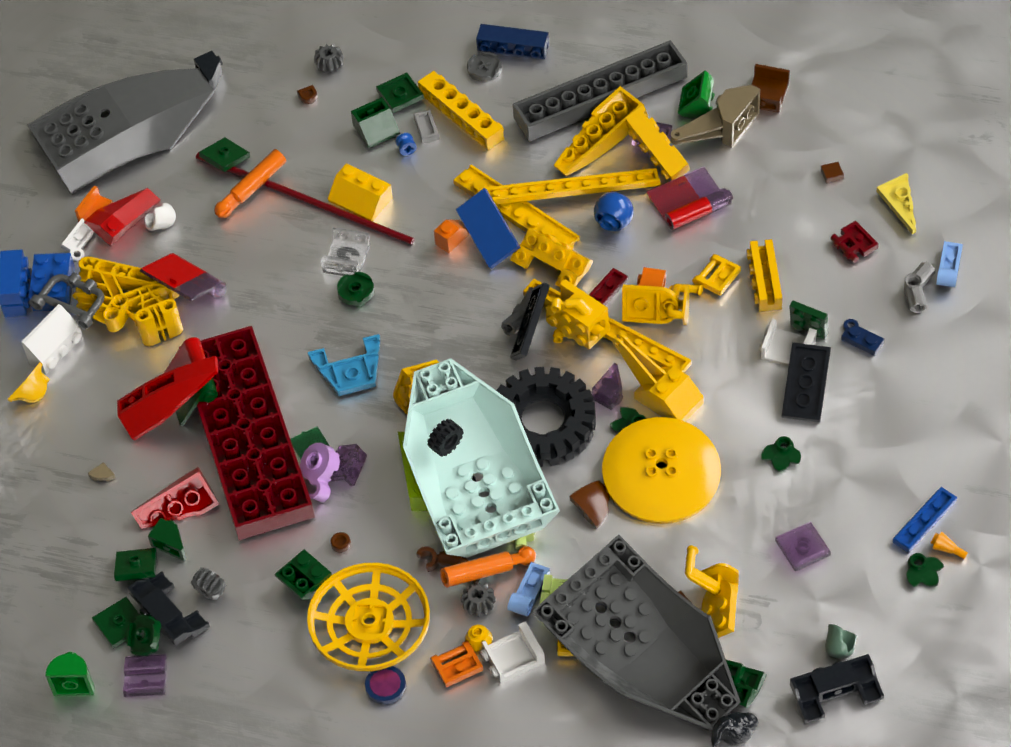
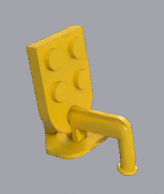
M623 284L622 321L666 324L674 319H682L683 325L687 326L689 318V293H695L700 296L703 293V285L674 284L668 289L665 287ZM680 292L684 293L683 300L679 299Z
M690 545L687 547L685 575L690 581L707 590L702 600L701 610L707 615H711L717 636L720 638L734 632L739 571L725 563H718L699 571L695 568V557L699 550L696 546Z

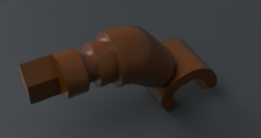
M428 546L421 547L416 553L420 559L427 556L432 557L431 562L426 564L428 572L435 570L438 564H440V567H448L469 561L467 557L448 555L445 551H440L437 554L433 548ZM480 579L474 580V581H470V582H471L473 585H476L477 582L480 581Z

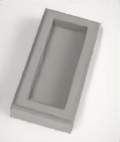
M431 110L413 114L422 144L440 139Z

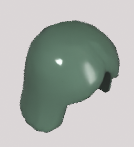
M829 624L825 643L826 652L836 659L850 657L855 650L854 645L857 635L843 630L837 625Z

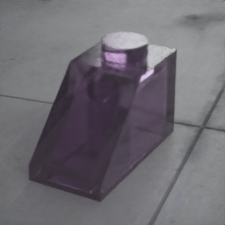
M616 363L608 369L592 388L593 400L610 410L619 405L623 399L622 383L618 364Z

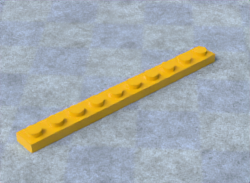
M657 168L482 187L477 188V193L485 188L495 204L655 187L660 186V179Z
M533 279L523 290V295L525 296L529 287L534 288L542 284V282ZM549 287L547 296L552 299H561L560 292ZM609 318V332L603 336L604 338L612 341L619 333L624 334L660 367L674 366L685 373L691 366L689 358Z

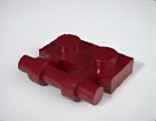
M857 221L841 229L842 236L838 237L836 234H833L830 238L834 242L833 245L837 249H841L844 256L853 263L859 260V257L856 255L857 253L865 257L879 247L878 242ZM849 242L852 247L849 248L846 243Z

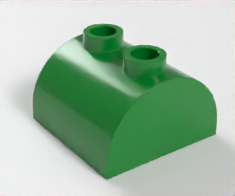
M703 71L682 87L678 108L679 115L689 119H696L713 109L710 103L715 96V93L712 92L714 79L707 71Z
M67 652L57 656L49 663L45 676L53 696L95 694V686L86 662L76 653Z

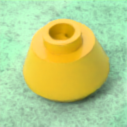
M477 624L468 630L465 635V641H469L473 650L479 652L483 650L481 642L486 641L489 645L492 643L493 637L492 633L485 626Z

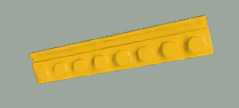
M470 165L467 170L465 169L453 180L454 185L472 197L477 194V188L502 185L473 165ZM528 201L496 204L503 218L524 232H527L528 228H532L546 236L548 234L558 238L557 242L561 244L565 242L574 246L576 241H580L579 235Z

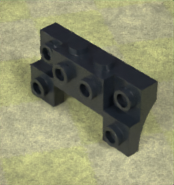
M162 571L155 575V577L138 580L127 587L131 597L140 605L141 609L139 611L141 615L152 616L155 620L160 621V632L165 637L167 636L175 646L190 636L193 638L197 637L210 627L209 622L203 619L198 610L183 617L182 612L166 596L175 587Z
M869 654L844 662L838 661L832 666L819 667L812 672L790 678V687L797 700V707L805 724L825 718V713L821 706L822 702L858 691L864 705L884 699V694Z

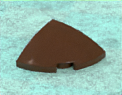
M598 480L580 488L569 496L570 501L583 512V517L596 529L602 525L609 512V494L603 483Z

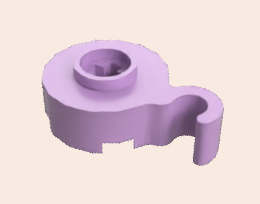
M323 443L310 445L305 450L300 462L303 477L308 479L311 485L317 487L316 492L309 494L311 499L319 502H325L329 498L331 489L328 486V482L332 480L330 477L333 472L338 471L340 463L339 454L332 447Z

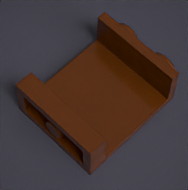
M755 64L754 78L751 85L760 88V110L780 113L790 82V70Z

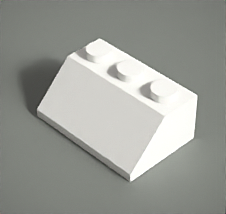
M58 304L21 343L29 365L35 368L40 362L42 364L41 372L47 374L83 336L80 326Z

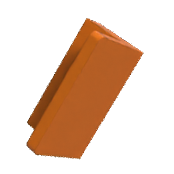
M93 186L75 209L78 222L81 219L86 220L97 209L113 203V201L100 196L98 187Z

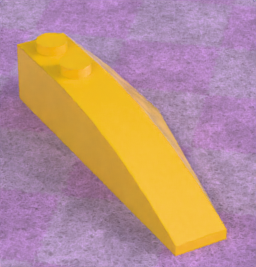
M621 86L618 87L592 111L590 119L584 122L582 130L578 135L574 136L573 142L569 147H566L555 162L554 167L565 176H568L598 159L628 135L629 128L625 118L641 105L644 106V104Z

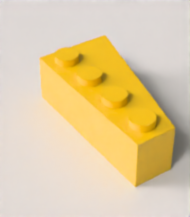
M643 105L625 118L629 128V136L633 140L637 139L640 143L638 145L644 154L648 153L651 156L649 159L655 167L659 166L662 169L660 172L666 180L670 179L671 182H674L690 171L689 164L674 145L670 146L671 142L666 134L659 132L660 129L652 117L648 118Z

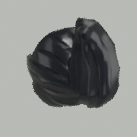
M734 712L720 717L713 726L712 747L717 746L722 740L730 745H737L748 741L758 725L757 717L749 712Z

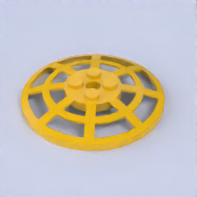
M361 563L341 569L321 584L311 599L307 623L313 644L327 660L348 670L376 671L398 664L418 648L428 630L430 609L424 589L409 573L389 564ZM373 572L371 584L358 585L347 590L341 582L343 579L356 574ZM381 573L398 577L409 586L400 594L395 589L380 584ZM334 586L340 596L332 604L329 613L316 611L322 597ZM370 591V598L356 601L352 597L354 594ZM379 591L387 593L395 599L387 604L378 599ZM414 592L419 596L423 606L424 618L412 620L411 608L406 600ZM346 601L350 608L346 612L345 617L335 615L339 606ZM402 605L406 614V620H394L392 611ZM367 618L375 619L372 624L364 623ZM315 619L327 622L328 634L332 640L331 643L321 646L315 632ZM333 623L345 625L347 634L338 639L334 632ZM422 627L417 641L406 652L403 651L399 646L407 638L410 629ZM393 628H404L402 635L395 643L388 637ZM355 640L362 643L361 651H353L344 646V644ZM382 642L387 647L379 652L369 653L370 644ZM339 648L347 655L359 658L358 664L353 665L339 661L330 656L328 652ZM391 652L397 656V658L382 664L366 666L367 659L381 657Z

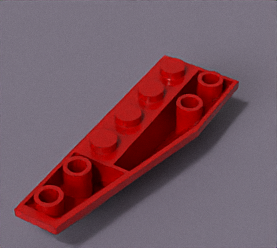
M212 356L161 374L117 400L118 417L130 437L135 441L161 425L218 373L217 357Z

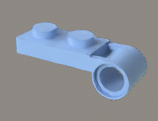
M944 241L936 285L955 288L963 244Z
M533 562L530 563L517 592L513 593L509 599V611L529 616L542 590L544 574L549 575L550 568Z

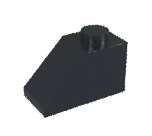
M209 51L194 58L195 68L200 69L215 91L222 75L221 65L223 63L219 55L216 56L213 51Z

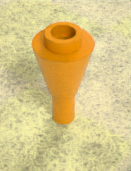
M942 531L940 534L935 533L930 542L933 544L932 549L950 554L953 553L962 559H965L968 554L965 550L957 547Z

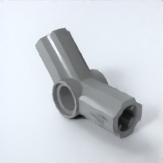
M927 261L922 262L913 273L905 277L904 294L907 296L910 311L914 313H921L927 308L922 288L936 271L932 264Z

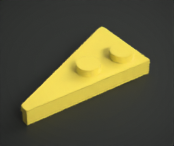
M905 173L878 186L876 192L910 233L914 234L916 233V221L913 214V202L908 182L909 177Z

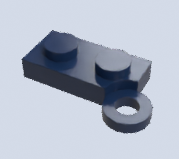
M854 319L844 321L843 329L845 331L841 336V340L875 356L883 346L885 339L859 327L858 322Z

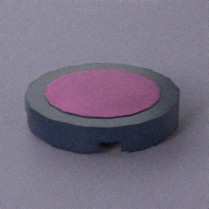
M394 666L370 671L365 680L368 697L372 701L383 705L392 704L401 699L407 686L404 674Z

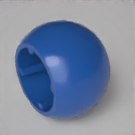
M617 192L603 194L598 198L594 206L595 220L603 229L608 231H620L626 228L634 215L632 202L626 196Z

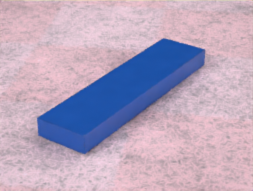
M940 487L893 538V543L910 553L955 504L957 496Z

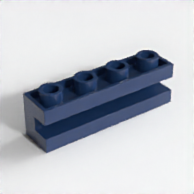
M481 24L476 38L477 51L545 59L547 55L546 49L549 48V32Z

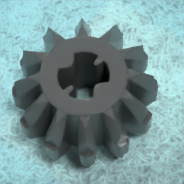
M326 44L325 47L320 46L319 50H315L314 63L318 70H323L325 73L326 71L332 72V70L338 71V68L342 67L344 57L339 47H335L334 44L331 46Z
M200 568L191 581L193 588L198 593L212 600H217L227 586L224 579L207 568Z
M478 581L475 586L470 583L469 589L464 588L461 602L463 603V609L465 611L468 610L470 616L476 613L479 617L480 613L487 615L488 610H493L496 598L494 590L488 588L487 583L481 586Z

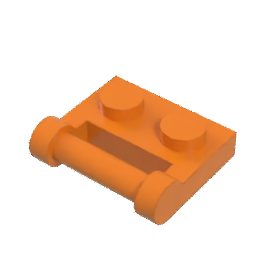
M464 641L461 646L439 656L434 655L430 657L432 665L437 670L446 688L483 671V666L469 641ZM463 653H466L465 655H463V656H461V657H459V658H457V659H454V660H452V661H450V662H448V663H446V664H444V665L441 664V663H443V662H445V661H448V660H450V659H452V658H454V657H456V656H458V655H461V654H463Z

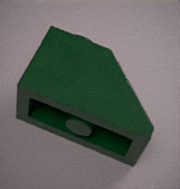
M160 518L148 535L151 547L185 561L186 555L177 524L172 520L167 521Z

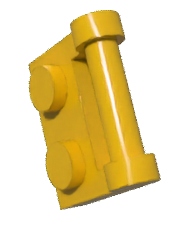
M713 254L709 259L710 262L699 275L692 279L694 285H703V288L721 296L741 272V266ZM719 265V267L710 276V278L708 280L705 279L709 275V273L714 269V267Z

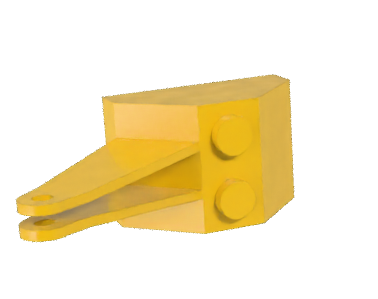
M619 333L612 340L614 346L618 349L640 383L639 388L634 392L635 400L661 417L675 418L685 422L704 404L703 395L687 374L674 366L659 367L622 333Z

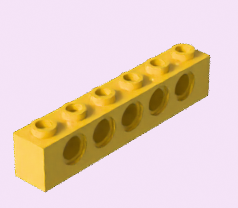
M432 71L418 81V88L424 94V98L486 150H490L504 140L503 126L499 122L494 121L488 113L483 112L476 103L471 102L465 94L460 93L453 84H449L442 75Z

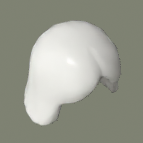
M162 203V205L153 209V213L147 214L144 218L147 230L154 231L171 227L175 222L176 213L170 204Z

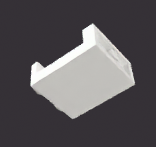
M526 621L519 624V631L489 645L486 641L481 642L483 649L480 650L481 656L485 662H489L492 676L494 678L497 677L500 683L545 664L544 652Z

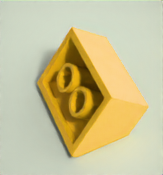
M346 163L336 174L327 199L329 202L355 215L374 221L393 199L391 184Z

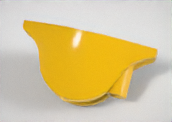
M40 362L7 401L22 400L28 403H35L45 396L47 383L50 379L41 372L42 364Z

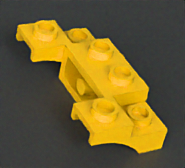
M528 228L522 243L519 244L521 248L515 251L510 258V261L525 269H528L531 261L536 257L560 270L561 273L555 283L558 287H560V283L564 279L577 286L593 263V260L574 251L572 245L565 242L561 244L557 242L558 238L550 234L546 236L532 228Z

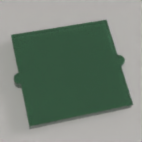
M318 426L306 432L302 431V434L290 439L300 460L305 450L314 443H323L329 446Z

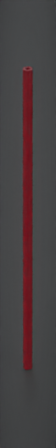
M199 152L196 154V159L208 163L199 157ZM235 166L227 170L243 178L249 173ZM270 180L263 184V186L410 245H413L415 241L413 237Z

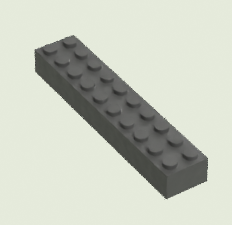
M670 40L512 104L513 117L530 142L591 117L592 111L620 86L632 96L638 98L687 78V62Z

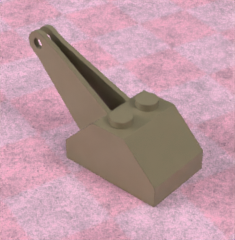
M747 85L726 89L716 99L717 108L671 132V143L680 145L721 137L722 143L732 148L760 113V88Z

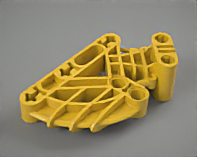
M88 256L79 260L80 271L78 274L82 278L81 281L86 283L88 279L94 280L97 283V288L101 289L104 293V301L92 318L106 324L108 331H120L130 317L138 327L142 343L145 346L161 343L158 332H160L164 341H166L164 330H166L170 339L183 332L178 308L174 299L180 296L179 286L173 288L139 267ZM77 287L72 295L78 301L76 307L84 311H88L97 299L95 294H86ZM122 289L129 290V291L126 292V293H123Z

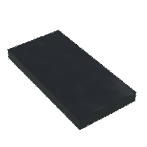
M542 283L532 289L510 355L511 359L517 361L527 356L550 284Z
M792 342L782 418L821 422L831 347Z

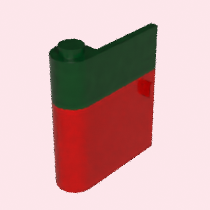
M196 337L186 339L164 373L205 359L206 356L200 339ZM213 378L176 411L180 426L185 425L199 402L209 403L218 396Z

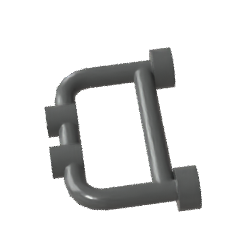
M73 272L70 276L58 274L46 283L38 295L31 297L29 304L36 310H41L45 303L54 307L60 304L67 312L79 316L76 323L81 328L88 330L93 324L92 317L104 301V293L101 289L97 288V283L92 279H88L85 283L81 281L82 278L77 273ZM57 282H65L71 288L77 287L86 294H95L97 299L88 311H84L47 295Z

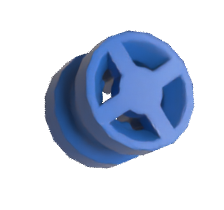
M403 133L395 140L400 153L404 156L411 155L417 149V145L410 133Z

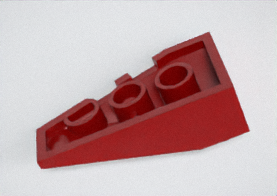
M146 188L97 209L84 223L109 246H112L154 208L161 199L150 189Z

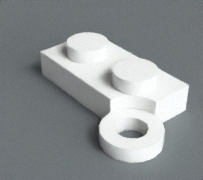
M84 219L78 222L61 244V248L71 253L74 262H79L84 257L82 249L95 233L84 223ZM77 252L80 254V256L75 257L73 254Z

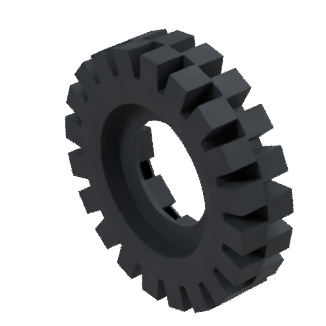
M535 367V375H531L529 370L526 369L519 372L520 379L512 375L506 379V386L501 384L496 391L515 404L540 467H543L544 460H548L550 466L560 465L559 457H562L567 462L574 458V451L580 454L586 449V442H591L594 436L593 430L596 427L595 402H593V395L590 389L586 390V384L580 378L575 381L574 374L566 371L561 376L560 369L554 367L550 368L549 374H545L544 367ZM536 401H551L561 407L564 412V421L557 430L546 434H539L529 431L522 422L523 411L528 405Z

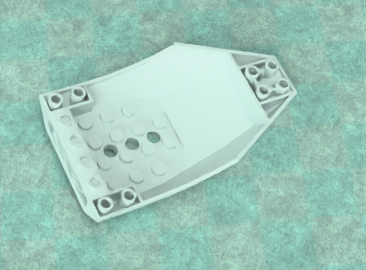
M451 358L414 372L403 448L446 554L468 558L544 529L560 510L529 443L515 404ZM451 419L463 429V438L460 440V444L456 446L457 448L452 450V453L441 457L429 448L427 440L430 438L429 435L433 432L432 430L437 427V424H441L443 420ZM476 473L483 475L482 480L479 482L472 480V476ZM483 491L490 493L487 497L479 496ZM489 507L496 508V511L493 513L486 512Z

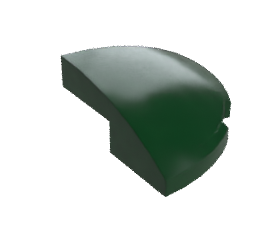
M726 660L740 699V704L738 705L748 708L759 693L767 675L763 671L751 669L741 663Z

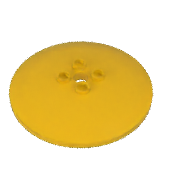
M652 417L628 425L612 439L604 454L602 476L604 486L610 498L625 513L645 522L667 524L688 519L699 513L710 503L719 486L721 465L715 446L697 427L675 418ZM664 462L667 464V467L660 469L656 464Z

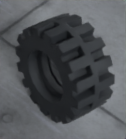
M451 419L443 420L430 433L427 445L439 456H447L448 453H452V450H455L456 446L460 444L464 434L463 429Z

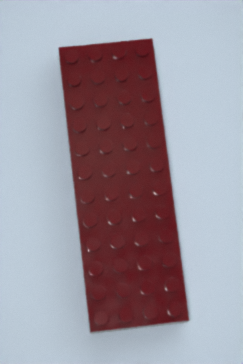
M248 326L200 340L206 358L216 356L218 360V373L213 377L218 396L209 403L199 402L197 409L238 539H246L315 518L313 505L253 327Z

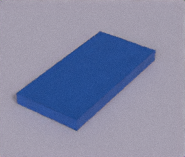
M483 188L456 209L489 268L493 269L521 248L487 189Z

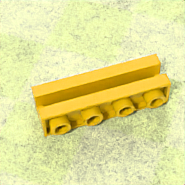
M772 239L765 240V246H758L757 241H750V249H747L746 252L747 260H751L749 272L750 275L754 276L751 279L752 289H756L754 302L758 304L759 312L782 310L783 298Z

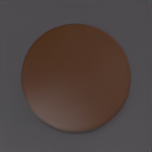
M344 532L334 534L331 538L332 549L338 553L349 550L351 547L349 535Z

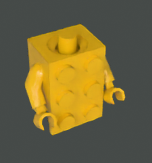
M564 279L560 283L561 299H552L549 296H546L545 299L546 321L550 326L557 328L553 333V342L562 343L563 337H568V339H574L577 344L590 350L609 332L608 307Z

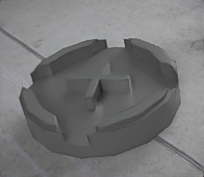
M480 52L479 55H473L468 60L467 71L477 81H491L500 75L502 62L494 53Z

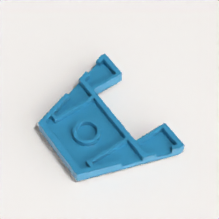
M379 334L363 338L367 354L328 363L325 350L322 348L308 352L309 360L338 396L376 387L380 351Z

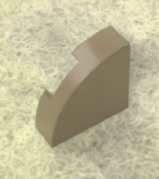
M104 462L88 472V476L94 481L106 480L107 482L116 478L115 474Z

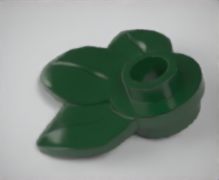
M621 407L620 414L622 418L611 422L610 427L619 433L628 425L647 418L633 408Z
M782 436L774 444L767 445L764 448L761 459L771 460L774 469L782 472L789 467L790 463L799 464L801 453L794 448V443L789 437Z
M921 553L911 555L907 562L909 569L906 573L909 584L917 587L922 582V584L928 587L938 586L939 577L937 571L943 569L944 564L935 557L926 558Z

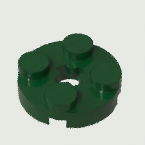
M354 272V274L349 276L346 274L337 283L338 298L348 305L362 307L374 295V283L371 277L363 272ZM359 287V290L353 291L352 289Z
M148 615L136 616V620L134 623L129 624L126 632V643L132 650L130 652L138 656H148L151 653H156L159 648L161 622Z

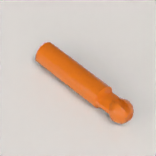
M277 149L271 151L230 190V193L222 201L215 205V214L222 219L229 217L239 204H243L287 162L283 154Z
M524 546L514 554L504 551L444 567L440 570L443 585L448 588L511 571L513 565L522 564L529 566L531 562L534 563L536 560V552L531 547Z

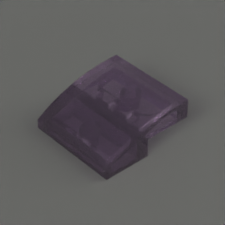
M166 654L125 657L124 697L165 695L167 676Z

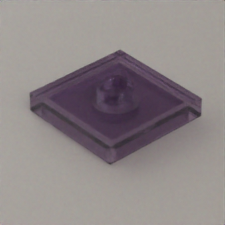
M811 522L775 537V542L794 571H798L831 556V551Z

